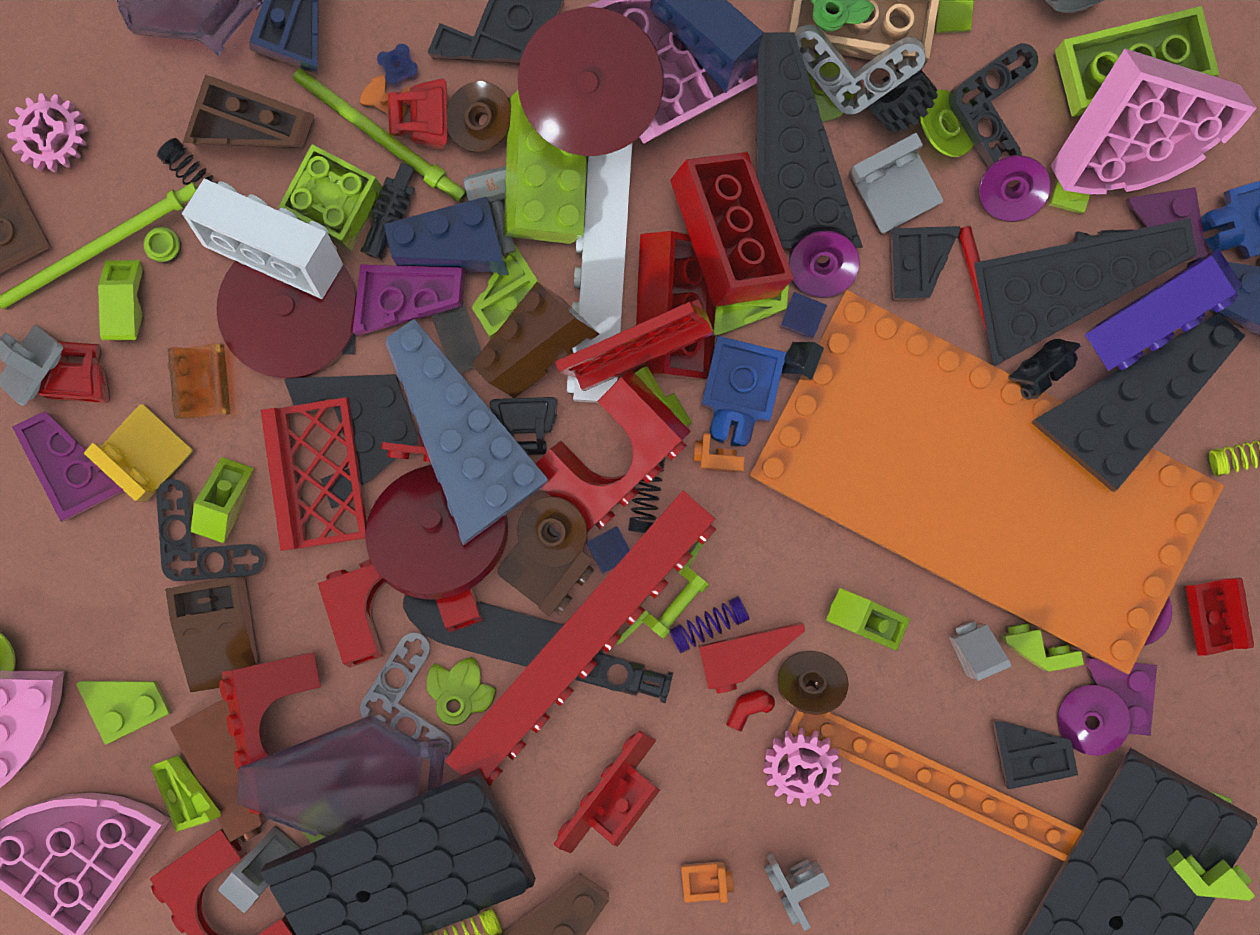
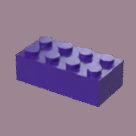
M1218 248L1097 323L1085 336L1108 371L1117 365L1122 371L1140 359L1139 357L1144 354L1142 350L1150 347L1153 352L1171 341L1170 338L1175 335L1173 331L1181 327L1183 332H1186L1201 323L1203 318L1207 316L1205 312L1213 308L1217 313L1234 303L1238 297L1237 291L1242 283Z

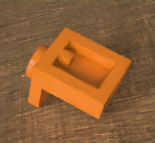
M703 432L702 441L695 440L694 461L700 462V470L742 473L744 471L745 457L737 456V450L717 448L716 454H709L711 433Z

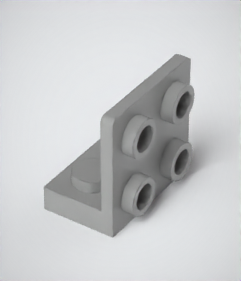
M917 133L854 165L849 172L854 185L882 234L943 202L939 190L918 153L923 144Z

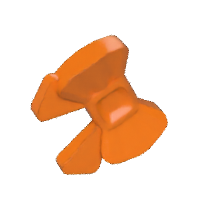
M385 75L371 80V83L365 87L361 94L360 104L362 106H374L386 113L388 117V94L385 93ZM410 86L405 87L401 93L409 92ZM402 105L403 120L407 115L409 106Z

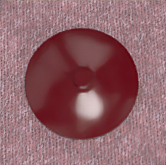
M582 7L571 9L548 20L528 42L518 70L520 102L533 128L553 146L576 155H605L623 149L636 141L653 122L663 96V67L658 51L650 37L638 24L628 17L603 8Z
M235 261L227 271L219 289L216 307L218 326L230 351L243 364L254 371L278 379L308 377L332 365L350 344L354 335L353 324L357 290L344 266L341 267L323 299H320Z
M432 465L423 466L409 471L393 481L375 501L366 524L365 539L367 552L379 575L395 590L419 599L448 598L474 587L494 569L503 554L507 542V514L463 546L456 522L447 506L448 501L441 483L438 482Z

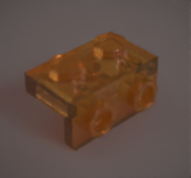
M213 343L189 348H169L168 369L170 372L171 403L174 417L176 419H199L230 414L224 344Z

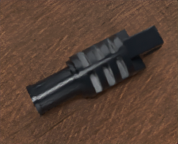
M401 163L394 179L386 177L370 214L372 226L363 248L360 250L362 253L378 260L382 259L383 251L388 243L384 224L404 218L415 192V188L409 186L414 173L413 167Z

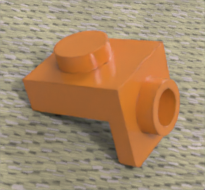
M723 861L681 865L684 903L720 900L721 903L728 902L727 893L734 892L732 870L725 871Z

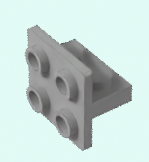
M37 325L32 327L23 342L4 332L2 337L0 336V359L7 365L0 374V387L16 403L25 406L28 400L37 395L41 381L47 372L58 364L63 346Z
M773 852L769 853L766 856L770 864L764 868L775 891L778 893L784 890L786 896L781 898V901L793 925L800 922L804 931L810 929L811 926L799 901L830 886L817 860L812 863L809 860H805L790 868L791 874L785 876Z

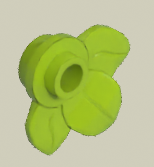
M473 657L459 661L452 667L450 672L438 664H433L429 669L426 682L427 692L437 702L436 712L439 719L447 725L455 726L464 723L470 714L485 711L494 700L496 689L486 684H480V668ZM452 701H456L461 707L458 712L451 713L447 710V705Z

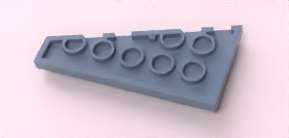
M413 319L386 338L385 344L399 381L402 382L409 407L418 423L419 433L437 480L443 488L448 501L447 506L451 516L454 517L459 530L460 540L464 546L544 487L548 479L417 321Z

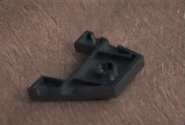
M489 0L474 36L439 23L428 54L435 58L520 63L523 52L532 36L548 20L559 15L564 0Z
M395 374L305 377L284 380L294 406L320 402L330 398L331 400L349 398L362 488L399 459L387 457L388 450L381 449V442L411 446L417 444L418 432ZM334 407L339 423H341V407ZM334 474L322 478V484L326 486ZM341 474L330 491L345 501L353 491L352 483ZM327 495L332 509L340 506V504Z

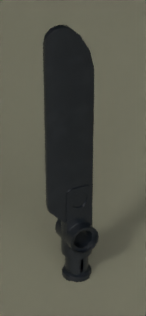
M405 595L403 600V609L409 620L421 633L436 642L526 667L563 627V624L478 602L484 621L450 633L444 626L436 599H419ZM601 649L593 659L598 663L597 666L584 680L579 675L575 679L637 696L638 693L659 698L661 703H666L674 673L668 671L666 674L648 670L645 669V664L606 655ZM614 664H620L627 669L628 678L623 684H615L609 678L610 667ZM646 680V681H650V682H653V683L660 684V687H659V686H655V685H651V684H647V683H645L644 681Z

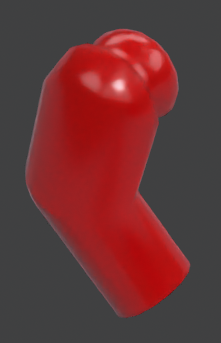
M759 689L742 694L738 697L726 725L742 732L749 715L762 711L769 713L773 710L775 706L774 697L768 694L767 691Z

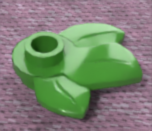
M810 0L814 4L812 15L816 25L821 30L827 32L840 29L845 23H863L869 18L874 9V5L868 0ZM826 9L832 10L836 14H830L826 11Z

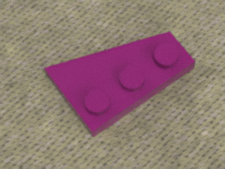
M360 264L353 333L359 336L462 306L465 270L454 267Z
M44 411L12 426L61 522L125 492L84 454L86 450L47 412Z

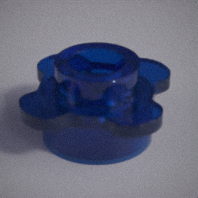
M398 44L396 49L388 53L380 52L377 57L378 64L383 66L386 72L385 80L389 84L394 85L409 76L413 77L418 71L417 64L411 61L409 56L410 49L406 44ZM396 61L401 62L399 67L394 66Z

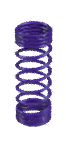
M739 596L731 598V600L729 599L734 615L725 603L721 604L725 619L719 610L713 607L716 623L708 612H704L708 628L697 615L695 619L699 632L693 623L687 620L691 638L681 624L674 626V628L672 627V629L669 628L679 652L682 654L687 649L690 650L683 632L690 643L696 647L691 627L701 642H705L700 623L710 638L714 637L708 618L718 633L722 634L717 614L727 629L730 630L731 625L725 609L738 626L750 620Z

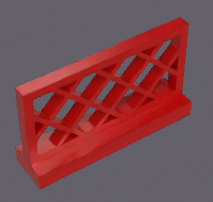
M698 299L555 361L560 373L577 378L581 390L586 391L715 333L701 300Z
M345 397L260 410L280 551L365 539L367 519L349 398ZM340 406L342 422L333 431L321 422L320 419L328 408ZM319 410L316 416H313L308 411ZM302 413L312 420L301 436L291 430L289 414ZM316 425L331 435L321 451L305 441ZM343 429H344L345 439L340 436V434H341V432L343 431ZM292 437H293L295 440H297V442L295 443L294 446H293V442H292ZM336 439L347 448V457L340 466L325 456ZM302 445L316 455V458L306 471L295 463V454ZM321 460L336 470L326 486L311 476ZM348 464H349L350 474L345 471V469H346V467L348 466ZM297 472H298L300 475H302V477L300 478L299 481H298V477H297ZM341 474L352 483L353 491L345 501L330 491ZM307 480L321 490V493L311 507L301 500L299 491ZM326 495L341 505L331 521L316 511ZM353 500L355 504V509L352 506H350ZM302 507L307 511L304 516H303ZM346 510L356 516L359 532L346 534L335 526ZM313 515L327 527L319 538L307 540L305 524ZM331 530L338 534L327 537Z

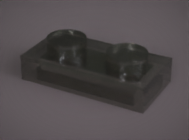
M463 299L462 306L431 315L445 355L460 374L475 370L471 364L482 351Z

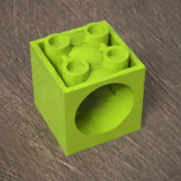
M312 144L278 208L289 210L305 223L309 224L310 221L321 224L328 230L331 241L352 251L370 218L382 186L376 177Z

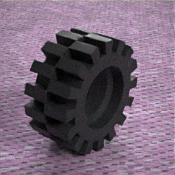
M920 69L917 73L869 105V108L888 131L891 132L893 130L895 133L899 132L901 128L905 131L909 129L910 123L913 125L919 123L918 118L920 116L925 117L928 114L926 109L934 106L935 103L932 100L937 99V88ZM888 76L882 79L884 83L889 80Z

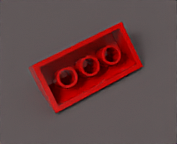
M675 231L640 234L636 325L699 299L704 306L714 331L716 307H714L689 234ZM711 335L636 368L634 373L647 366L655 378L707 380L714 350L715 336Z

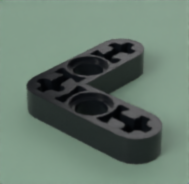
M1020 43L1009 48L956 85L949 94V104L952 111L988 167L999 160L998 158L1002 156V152L1007 151L1009 156L1022 155L1020 147L991 101L1036 69L1038 65L1037 52L1031 45L1026 43ZM1023 55L1025 61L1022 65L1010 71L1007 65L1016 61L1018 56ZM989 70H994L1000 75L1001 84L998 89H993L987 84L986 75ZM976 88L981 92L971 98L969 103H962L961 98L964 97L965 93ZM982 118L989 120L993 126V132L990 137H984L979 133L978 123ZM1000 138L1001 142L995 144L996 146L989 147V143Z
M169 479L160 484L156 495L162 571L167 578L172 581H189L251 576L259 574L265 568L267 563L266 553L260 546L255 544L196 548L195 533L191 532L193 516L191 488L184 481ZM173 485H175L176 490L183 493V497L178 498L176 504L177 510L185 509V515H166V510H174L173 501L166 499V492H171ZM174 520L182 521L186 527V534L180 540H173L168 535V526ZM229 550H234L233 557L247 556V550H251L252 555L258 556V563L252 565V570H248L247 564H234L235 572H230L232 559ZM213 552L220 554L224 560L222 569L216 573L210 572L205 565L206 557ZM194 553L199 554L197 567L200 575H195L196 568H184L181 575H178L176 569H171V562H176L178 555H180L181 561H196Z

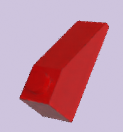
M799 622L698 645L708 689L715 688L717 694L736 690V683L744 682L805 632L804 624Z

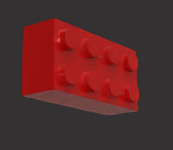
M748 152L686 159L670 179L714 307L777 297L794 277Z

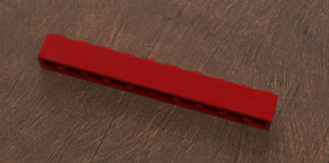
M683 490L444 761L460 776L480 768L490 787L503 772L498 767L507 756L513 760L527 745L522 740L531 729L537 733L550 719V716L546 714L548 709L554 703L561 706L574 692L570 685L578 675L584 680L597 666L598 663L593 659L601 649L608 653L620 640L621 636L617 631L624 623L627 622L632 626L642 615L645 609L640 605L646 598L651 595L656 599L669 584L664 579L673 568L679 572L693 557L688 552L697 541L703 545L716 531V528L712 526L716 518Z

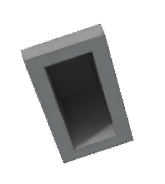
M975 620L969 621L956 627L957 634L949 637L965 675L980 681L1011 667L1008 657L987 624H976Z
M274 826L231 872L218 891L245 914L269 887L260 873L263 866L300 848Z

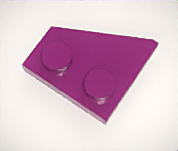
M1196 187L1126 199L1127 207L1130 210L1133 209L1145 225L1143 228L1190 219L1197 255L1188 260L1207 256Z
M1086 658L1087 668L1090 669L1095 684L1114 690L1127 704L1131 716L1129 734L1151 736L1157 665L1135 662L1130 674H1124L1096 658Z

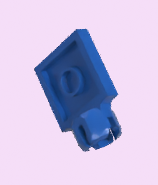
M1260 181L1224 192L1225 206L1211 210L1202 216L1203 232L1216 228L1219 230V233L1215 234V236L1205 239L1209 249L1215 251L1219 248L1220 251L1236 247L1242 251L1244 259L1260 255Z
M717 336L700 405L708 407L713 412L709 431L712 439L724 443V440H727L730 426H734L730 445L746 446L751 441L756 421L769 422L771 420L786 352Z

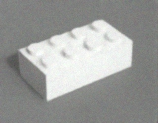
M204 178L182 212V215L204 247L320 299H323L343 266L336 251L337 247L332 243L328 235L329 232L324 226L314 221H310L309 224L305 223L285 208L273 209L255 195L249 194L248 197L241 195L225 182L219 181L216 184Z

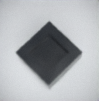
M792 342L791 347L786 352L781 374L794 380H812L824 347L815 342Z

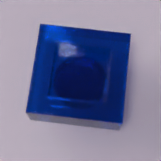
M794 292L780 326L813 339L827 305Z
M617 526L586 542L602 574L616 567L630 551Z

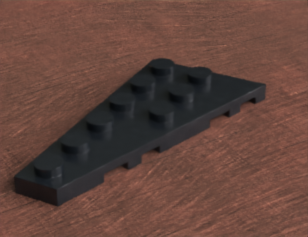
M764 32L757 55V178L783 249L794 248L802 238L814 232L834 231L846 236L856 248H863L795 33Z
M1186 219L974 263L993 366L1004 362L1197 255L1191 220Z
M1217 313L1157 350L1141 357L1131 366L1122 371L1115 372L1034 419L1031 423L1107 488L1115 492L1246 335L1220 313Z

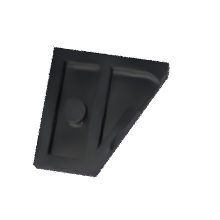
M960 226L892 228L890 230L893 300L930 298L955 239L960 233Z
M1000 720L992 721L1007 789L1078 776L1071 740Z

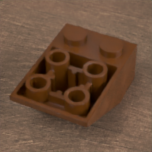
M245 576L165 589L170 623L190 693L219 688V682L223 680L221 673L223 671L258 664Z

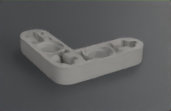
M803 25L795 31L806 70L842 113L848 115L864 110L917 73L925 63V47L923 43L917 38L905 37L854 72L823 31L817 26ZM803 37H806L808 40L816 39L815 50L820 55L816 60L815 53L809 46L801 47ZM907 49L908 52L912 53L916 50V60L911 61L907 58L900 62L903 59V51ZM826 62H833L839 66L840 72L833 78H827L821 74L820 67ZM898 62H900L899 73L896 72V69L894 67V65ZM877 68L886 69L890 74L889 80L883 84L874 83L869 76ZM861 79L864 80V84H865V86H866V87L863 88L862 90H860V89H861V81H860ZM860 90L857 93L856 102H853L851 99L844 101L846 91L854 94Z
M411 632L399 641L361 702L360 713L366 722L430 762H441L451 754L453 749L451 736L445 730L400 703L431 652L429 638L423 633ZM420 639L422 641L420 648L424 650L423 655L415 654L410 660L409 664L416 666L413 671L406 664L395 661L397 655L402 659H405L410 650L406 646L407 641L414 642ZM392 668H399L405 673L406 681L400 688H393L386 681L387 672ZM381 699L384 702L382 708L390 714L393 712L394 707L400 710L392 719L390 728L384 725V722L389 719L388 717L380 713L375 717L370 714L372 708L368 705L369 701L375 703ZM410 717L415 721L417 729L414 735L405 737L398 732L397 723L400 718ZM424 726L430 729L425 735L426 737L436 740L439 736L444 740L442 746L446 749L444 753L438 751L435 755L429 752L431 745L424 740L421 741L420 747L414 744V741L421 735Z

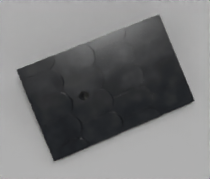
M1130 748L1022 935H1194L1196 928L1215 900V897L1197 896L1166 858L1178 850L1185 859L1192 855L1205 870V873L1223 859L1233 868L1253 835V831L1257 826V818Z
M480 768L268 862L260 872L267 885L270 886L269 888L282 911L285 912V916L296 935H426L475 916L482 909L523 894L526 889L533 887L536 879Z

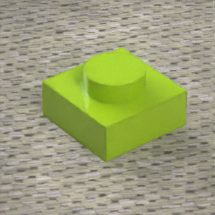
M1056 177L1048 205L1082 215L1086 211L1090 194L1065 191Z

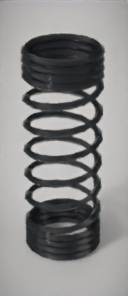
M171 138L160 147L157 157L163 164H169L170 171H176L177 178H183L182 183L184 185L196 182L206 173L207 169L203 168L190 182H184L186 176L199 167L200 161L195 162L184 175L179 176V170L186 166L193 159L194 155L187 156L178 168L172 169V163L181 158L186 153L187 148H183L184 145L178 138ZM213 175L208 176L206 179L211 181Z
M666 458L659 463L662 469L665 468ZM654 477L650 482H661L663 479ZM639 482L638 484L650 488H636L639 492L638 494L650 498H633L632 501L651 508H631L632 512L648 517L629 518L628 530L646 533L653 525V522L640 520H656L657 517L637 510H658L659 508L640 501H659L660 498L640 491H661V488Z

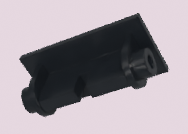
M1062 339L1050 340L1033 357L1022 362L1020 367L1009 375L1008 378L1009 380L1021 382L1023 388H1021L1020 392L1025 399H1037L1052 386L1050 377L1053 381H1058L1076 366L1078 357L1075 351L1081 347V344Z

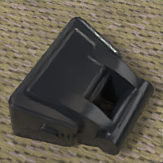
M557 398L492 399L490 401L492 413L513 438L515 433H536L537 441H516L527 455H544L547 452L546 441H544L545 433H551L552 427L555 425L558 405Z

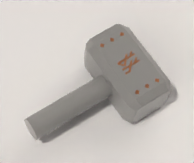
M506 166L468 175L463 179L468 201L487 196L493 211L503 253L507 255L508 253L515 252L516 249L513 237L503 236Z

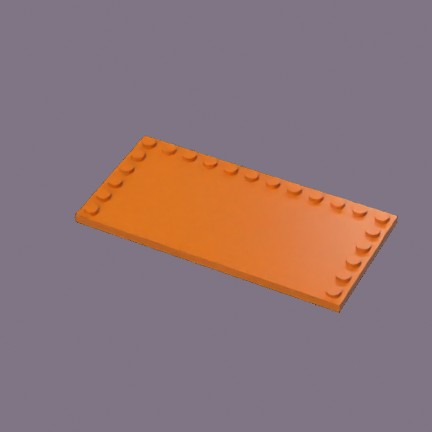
M846 290L818 343L824 347L813 379L798 381L749 477L1124 674H1130L1225 485L1152 448L1119 489L1112 492L1031 423L1034 419L1064 403L1063 401L1045 392L1037 399H1025L1020 392L1021 388H1023L1021 382L1009 380L1008 376L1011 374Z

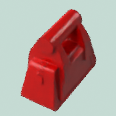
M441 78L412 86L410 91L405 93L389 92V135L408 136L415 144L439 151L444 150L448 141L446 80ZM402 105L410 107V122L403 123Z
M57 341L63 346L60 360L42 379L37 394L46 399L108 403L109 393L105 371L102 366H99L98 362L99 344ZM68 356L84 357L83 364L69 363Z

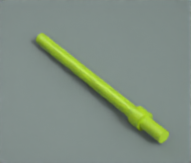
M302 68L295 72L293 75L294 81L400 160L413 167L415 171L424 177L423 181L432 188L441 189L458 203L467 195L466 190L448 178L447 172L437 164L433 166Z

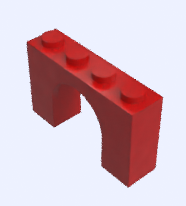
M632 370L620 377L597 401L625 430L630 438L633 458L626 474L617 477H605L596 474L586 467L562 441L550 448L535 463L548 479L547 484L542 488L550 497L563 498L574 504L585 519L587 532L595 525L601 530L615 516L611 510L618 503L623 507L626 506L639 493L635 486L642 479L648 484L663 470L659 463L666 456L672 461L687 446L682 440L691 433Z
M370 559L360 563V569L348 573L346 570H338L326 575L327 580L318 583L342 663L349 668L383 656L373 625L371 608L377 592L386 582L379 575ZM473 587L455 596L436 599L444 626L450 633L484 621Z
M314 652L221 672L223 680H220L219 688L222 699L228 703L230 715L227 716L226 723L230 736L235 738L237 751H234V763L237 771L242 773L244 786L241 787V798L245 808H249V813L263 814L342 793L335 758H320L292 766H283L273 761L266 754L259 736L261 718L271 703L286 695L321 688Z
M223 829L217 831L150 878V881L153 883L151 886L153 894L159 902L167 904L173 913L171 919L181 933L186 932L187 935H222L209 924L203 909L204 893L214 877L248 854L238 838L229 842ZM284 914L254 935H296Z

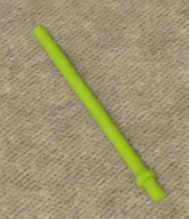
M191 182L178 191L172 189L166 193L167 197L2 293L0 295V307L5 309L174 209L180 211L185 208L184 203L191 200L198 189L197 185Z

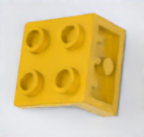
M140 404L103 444L92 443L84 454L134 501L147 502L156 493L160 484L168 480L193 453V449L147 406Z

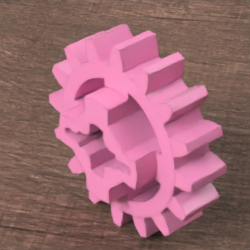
M41 93L37 103L29 97L26 98L28 107L25 110L16 107L15 111L20 115L18 120L9 119L8 122L16 128L15 132L7 134L8 138L18 142L11 148L12 151L18 155L23 154L21 161L27 165L33 163V167L39 171L44 169L45 164L52 172H57V163H61L67 168L70 167L68 158L72 155L79 159L81 155L76 150L77 147L87 146V142L80 138V134L88 132V128L83 124H78L84 118L83 114L79 111L73 112L75 105L68 100L63 103L62 98L56 94L49 101L48 97ZM54 111L62 113L68 122L57 121ZM48 127L53 128V131L48 133ZM48 133L47 139L43 137V134ZM28 143L38 144L42 155L35 153Z
M800 728L798 736L793 737L792 733L788 730L785 731L784 742L778 738L773 740L774 749H767L765 759L768 761L764 762L763 771L769 774L767 775V785H776V797L785 793L787 794L788 804H791L794 798H800L801 806H805L807 798H812L818 804L820 803V793L828 797L832 795L831 785L838 786L839 775L837 773L841 772V762L837 761L839 756L838 749L829 750L830 739L828 737L819 741L818 731L814 730L809 737L805 736L804 729ZM787 753L788 760L783 761L782 766H779L781 758ZM826 768L824 776L818 781L817 775L823 773V769Z

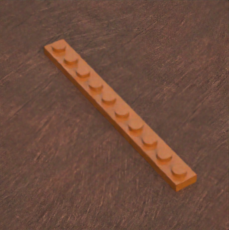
M796 710L787 729L793 735L798 736L799 729L803 728L805 736L809 737L816 730L818 731V740L822 741L828 737L830 739L829 750L837 748L840 757L1062 861H1065L1082 832L1081 829L832 712L812 715Z

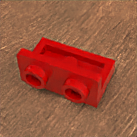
M1241 577L1215 579L1186 585L1198 656H1208L1233 649H1249L1254 647L1246 593Z

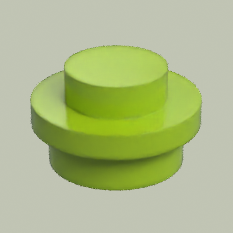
M157 227L146 235L144 249L146 254L154 261L168 262L178 254L180 241L177 234L171 229Z

